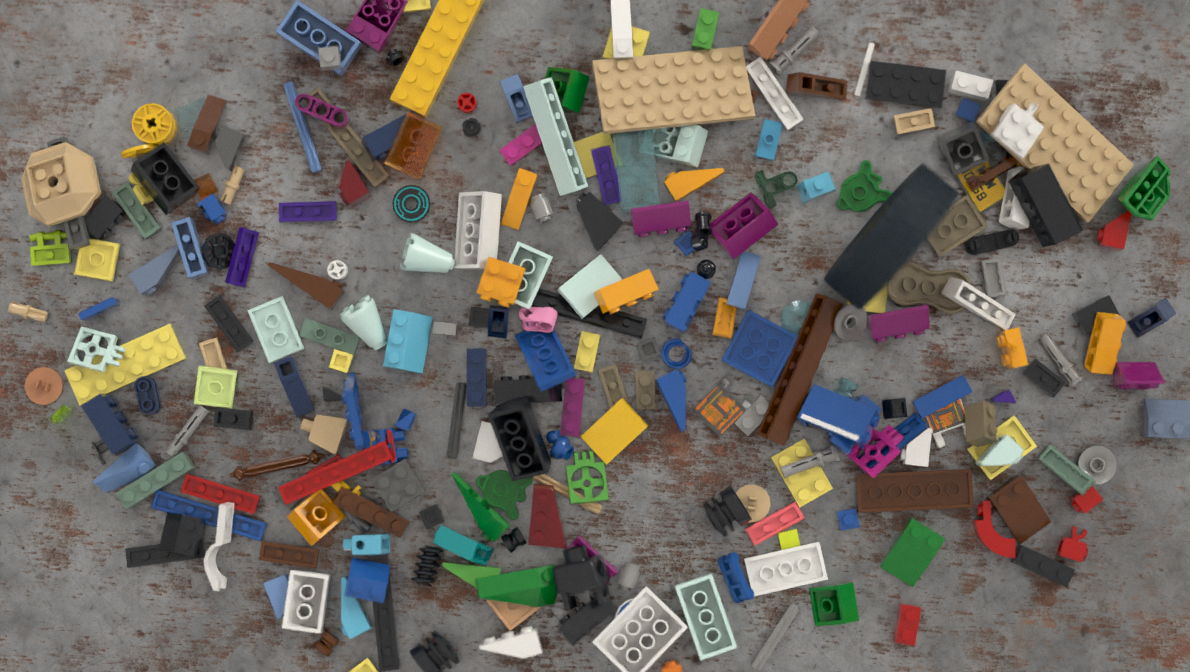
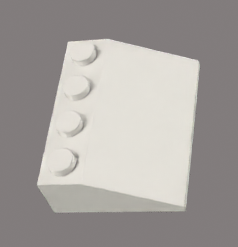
M646 586L599 634L593 643L622 672H645L688 626Z

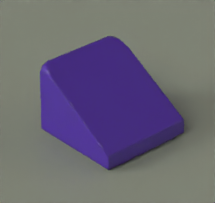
M1005 390L990 398L991 402L1016 403L1010 390Z

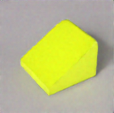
M797 529L777 533L781 550L800 546Z

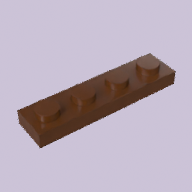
M343 486L340 487L332 502L343 510L401 538L409 523V520Z

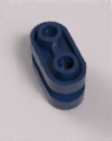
M139 377L134 384L139 410L144 414L155 415L162 407L158 384L151 377Z

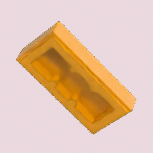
M719 297L712 335L731 339L737 308L726 305L727 299Z

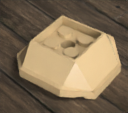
M67 142L31 153L21 178L28 214L48 226L85 215L95 199L101 194L94 157Z

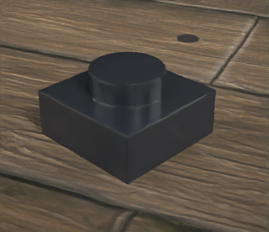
M471 306L469 326L488 328L489 309Z
M437 504L419 512L426 529L445 522Z

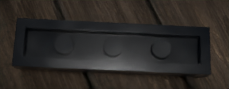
M201 538L197 558L160 551V544L125 549L127 568L205 558L203 538Z

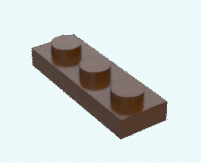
M262 541L259 560L317 569L320 549Z

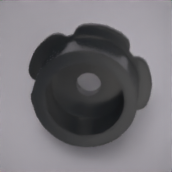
M397 49L389 51L386 61L391 66L399 65L404 60L403 51Z
M475 118L465 120L462 124L463 133L467 136L475 137L481 130V124Z

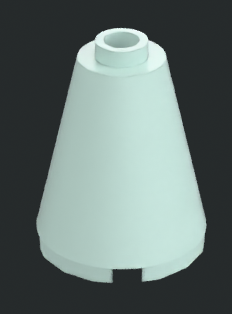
M409 234L410 238H407L402 258L405 260L403 264L400 263V269L404 271L447 273L448 270L453 269L455 259H452V254L416 234Z

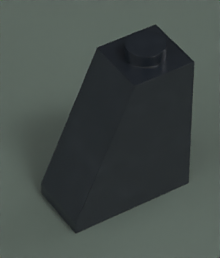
M591 192L583 193L576 200L578 202L576 208L593 247L598 252L623 225V221Z

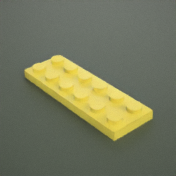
M165 325L120 345V347L126 349L125 353L117 352V354L123 356L122 360L114 359L120 362V366L108 365L105 373L80 366H73L64 370L79 405H83L100 393L109 394L135 382L139 377H147L185 360V354L172 325ZM98 355L94 357L91 364L97 365L101 363L103 356Z

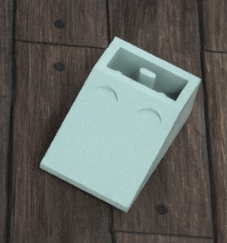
M699 125L645 130L639 152L698 168L708 131Z

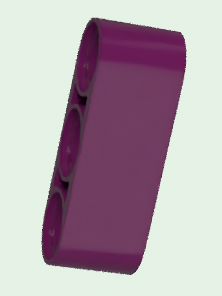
M300 94L295 99V105L298 110L306 115L340 129L345 128L349 124V116L343 109L308 94ZM303 99H308L310 102L306 108L300 107V102ZM320 107L327 108L325 115H318L317 112ZM339 114L345 116L342 123L335 122V117Z

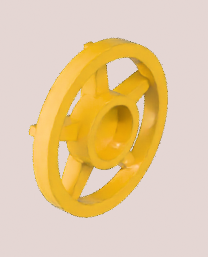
M146 144L126 149L121 152V157L135 159L149 153L156 148V145Z

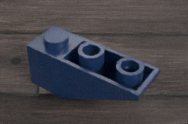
M290 356L275 362L274 365L296 417L315 411L295 357Z

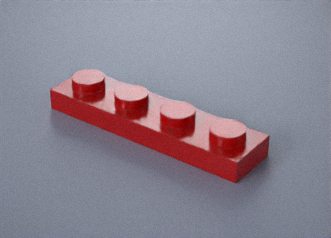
M190 474L185 475L180 491L218 504L226 502L235 503L234 509L251 514L256 513L260 500L259 495Z

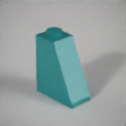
M440 525L434 535V544L484 566H487L494 548L442 525Z

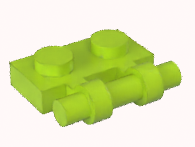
M54 230V232L48 233L38 231L36 234H30V241H37V246L30 247L31 266L71 263L69 244H62V239H67L66 231ZM45 240H54L55 245H45Z

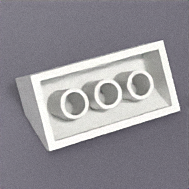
M487 191L459 192L454 257L455 269L484 271L488 257L497 259L502 194Z

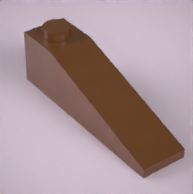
M269 262L267 264L330 310L335 307L345 293L341 289L343 285L334 279L331 282L328 279Z

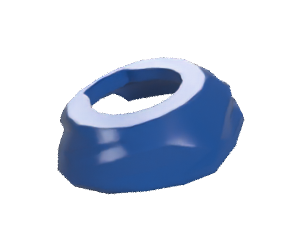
M676 338L665 342L661 350V356L667 366L674 369H683L692 360V351L681 339ZM680 345L685 350L682 360L675 362L670 359L669 351L671 348Z

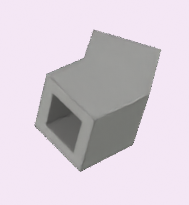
M434 322L433 334L455 336L457 324Z

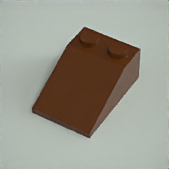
M1016 475L986 497L987 500H991V506L1019 544H1022L1051 523L1036 496L1021 475Z

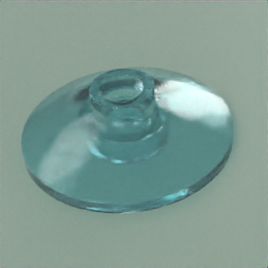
M802 300L789 303L781 313L782 328L798 336L811 304ZM799 315L803 316L804 321L802 323H799L797 321V317Z

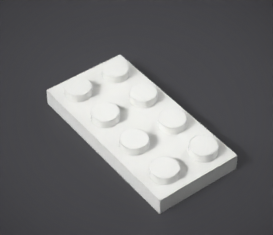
M820 542L744 558L750 588L753 590L754 596L828 580Z

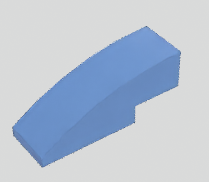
M745 251L741 253L726 305L745 310L761 256Z

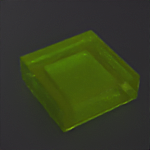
M62 405L50 419L54 423L59 424L72 409L68 405Z

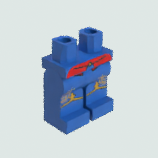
M389 428L365 431L364 444L356 446V450H362L386 441L393 459L377 466L398 463L399 460L409 457L407 447L397 449L396 441L406 440L405 430Z

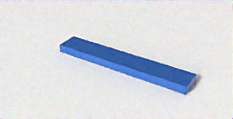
M162 490L155 492L151 508L166 513L202 518L205 520V525L217 528L219 508ZM237 513L233 514L232 533L262 541L267 526L266 522Z

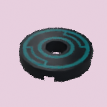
M407 185L400 188L392 201L393 211L396 216L407 223H417L425 219L431 207L430 198L426 191L415 185ZM409 199L416 200L417 206L414 209L406 207Z

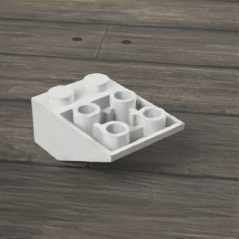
M532 626L521 628L520 633L516 634L513 631L503 633L501 635L502 638L495 639V636L485 638L479 646L482 650L519 658H527L543 652L537 628L533 629Z

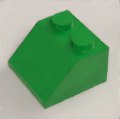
M548 67L545 79L552 77L563 111L580 113L590 76L574 69Z
M853 582L809 588L815 626L840 625L859 621Z

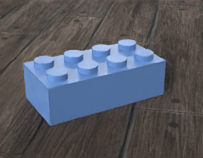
M298 0L295 1L275 31L280 37L319 63L318 48L338 46L342 69L331 71L340 77L343 76L363 46L359 40Z

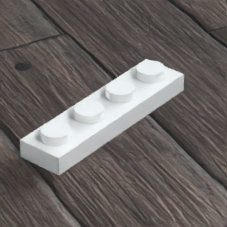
M761 57L746 66L747 73L787 131L804 120Z

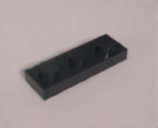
M218 295L204 306L238 353L254 342L221 295Z

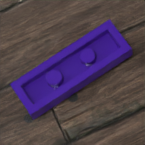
M610 145L591 149L603 204L609 205L623 201Z
M337 201L279 203L280 223L337 221Z
M239 227L225 283L245 288L259 232Z

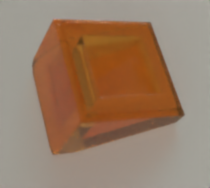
M210 173L194 180L200 187L198 194L201 200L212 193L219 192Z

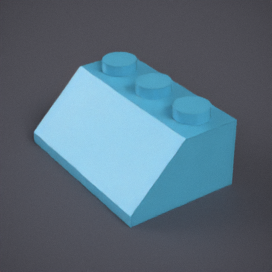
M393 309L383 366L423 374L433 317Z

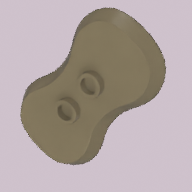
M908 261L889 282L887 292L890 299L898 305L928 304L942 312L953 314L961 312L965 308L941 294L949 277L964 280L970 285L971 283L968 276L960 270L931 271Z

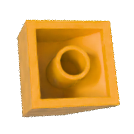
M323 490L313 493L287 516L289 521L311 546L346 517L332 503L333 501Z

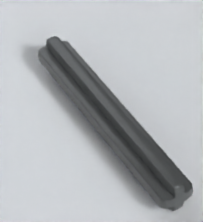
M457 382L455 388L447 457L457 458L467 386L466 383Z

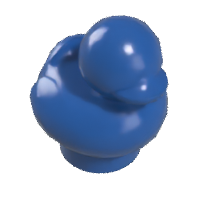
M559 430L548 432L546 436L547 441L553 444L549 451L550 455L554 459L563 458L568 460L574 452V447L570 445L569 439L565 436L560 437Z

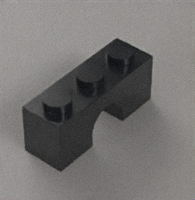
M1019 544L1016 548V558H1012L1010 561L1063 587H1068L1075 572L1074 569Z

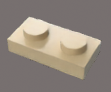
M932 108L893 116L897 135L935 128Z

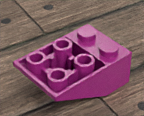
M364 0L346 32L362 44L381 54L408 1Z
M1116 362V367L1112 374L1113 386H1118L1119 390L1135 388L1154 389L1159 388L1160 384H1165L1155 362Z

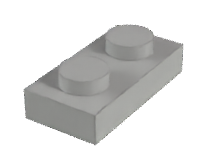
M760 396L734 424L749 436L762 422L769 403Z

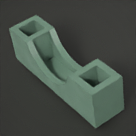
M181 452L116 494L125 509H131L159 489L180 479L196 468L187 453Z

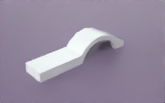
M226 502L219 505L216 543L211 545L206 551L204 558V568L213 591H220V588H226L227 578L217 568L216 554L222 545L231 542L235 503Z

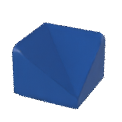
M403 409L397 423L394 425L409 431L415 420L416 413Z

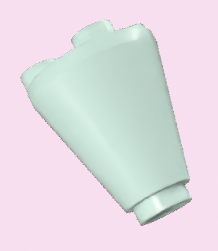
M366 295L359 300L357 305L353 306L351 304L343 309V312L340 314L342 322L370 348L373 347L374 350H378L387 344L383 325L373 298Z

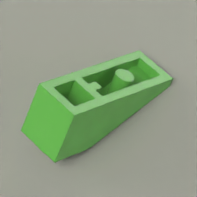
M445 561L442 565L475 588H477L475 579L501 574L500 567Z

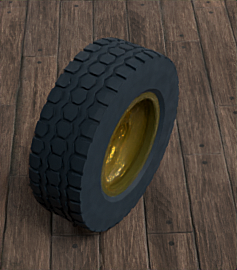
M920 164L889 196L854 237L828 271L824 281L855 308L862 310L889 284L924 244L954 205L959 193L927 165Z

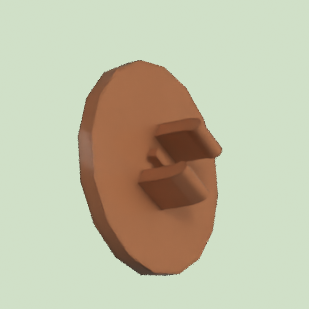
M40 367L29 373L24 387L31 401L40 405H48L58 400L62 394L63 381L57 371L52 368Z

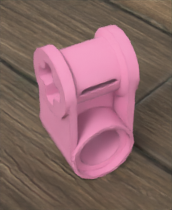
M523 307L520 309L519 317L522 320V327L525 331L550 333L554 330L558 316L555 309L550 307H531L530 310Z

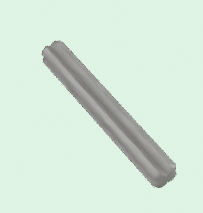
M794 603L790 604L753 661L752 668L761 671L799 612V606Z

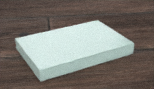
M600 254L557 290L583 319L599 306L594 292L618 282L622 278Z
M284 296L247 310L269 364L305 349Z

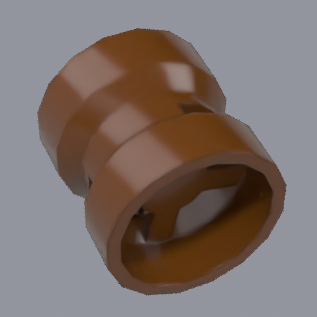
M324 630L320 640H317L313 646L328 657L332 652V648L337 646L340 640L329 631Z

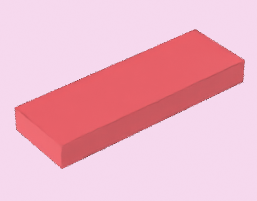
M795 501L745 528L755 546L805 518Z

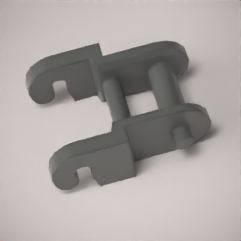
M103 439L97 443L92 442V449L95 448L97 452L96 457L101 461L102 465L105 462L101 454L108 449L106 446L99 450L98 446L104 443Z

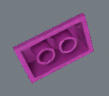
M752 192L710 223L712 228L711 234L733 260L778 225L771 211Z
M689 201L632 208L631 219L634 235L642 238L650 236L649 233L657 232V235H664L669 233L668 230L676 229V232L688 231L687 228L691 227Z
M928 305L868 316L867 324L870 340L876 339L877 343L887 341V337L894 336L895 339L904 338L906 333L913 332L914 336L925 334V330L930 329Z

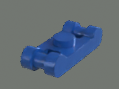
M732 552L727 556H720L718 564L733 601L738 604L743 602L744 599H753L754 592L749 588L739 564V555L736 552Z

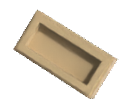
M218 337L199 343L205 366L227 369Z

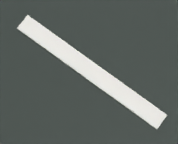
M869 42L854 95L860 96L874 43Z

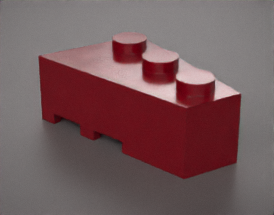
M534 484L528 545L567 549V540L554 485Z

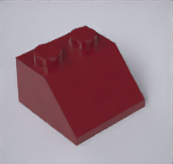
M347 160L339 186L341 190L339 196L346 206L350 205L354 208L373 196L352 162Z

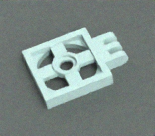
M81 326L67 362L105 373L108 365L120 366V362L114 359L122 360L123 356L117 354V352L125 353L126 349L116 345L117 336ZM93 336V338H92V340H91L90 342H88V343H83V342H82V341L85 340L87 337ZM101 337L108 341L107 349L99 346ZM95 346V352L90 353V347ZM78 350L86 353L83 362L79 360ZM94 356H103L101 363L97 365L91 364Z

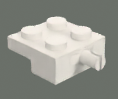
M1032 102L1026 111L1016 104L1008 105L998 120L999 124L991 134L995 140L1020 159L1025 157L1044 128L1032 116L1038 105Z

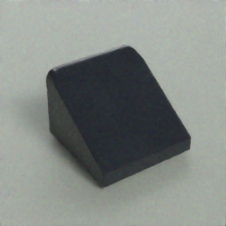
M323 387L325 402L343 401L342 395Z
M905 398L882 400L884 419L907 417Z

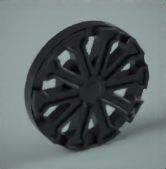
M223 233L212 234L205 239L202 245V256L207 265L214 269L229 267L235 246L234 241Z

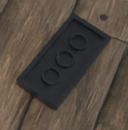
M870 61L865 99L941 109L946 70Z

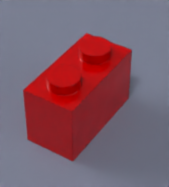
M899 603L893 637L894 642L915 646L921 607Z

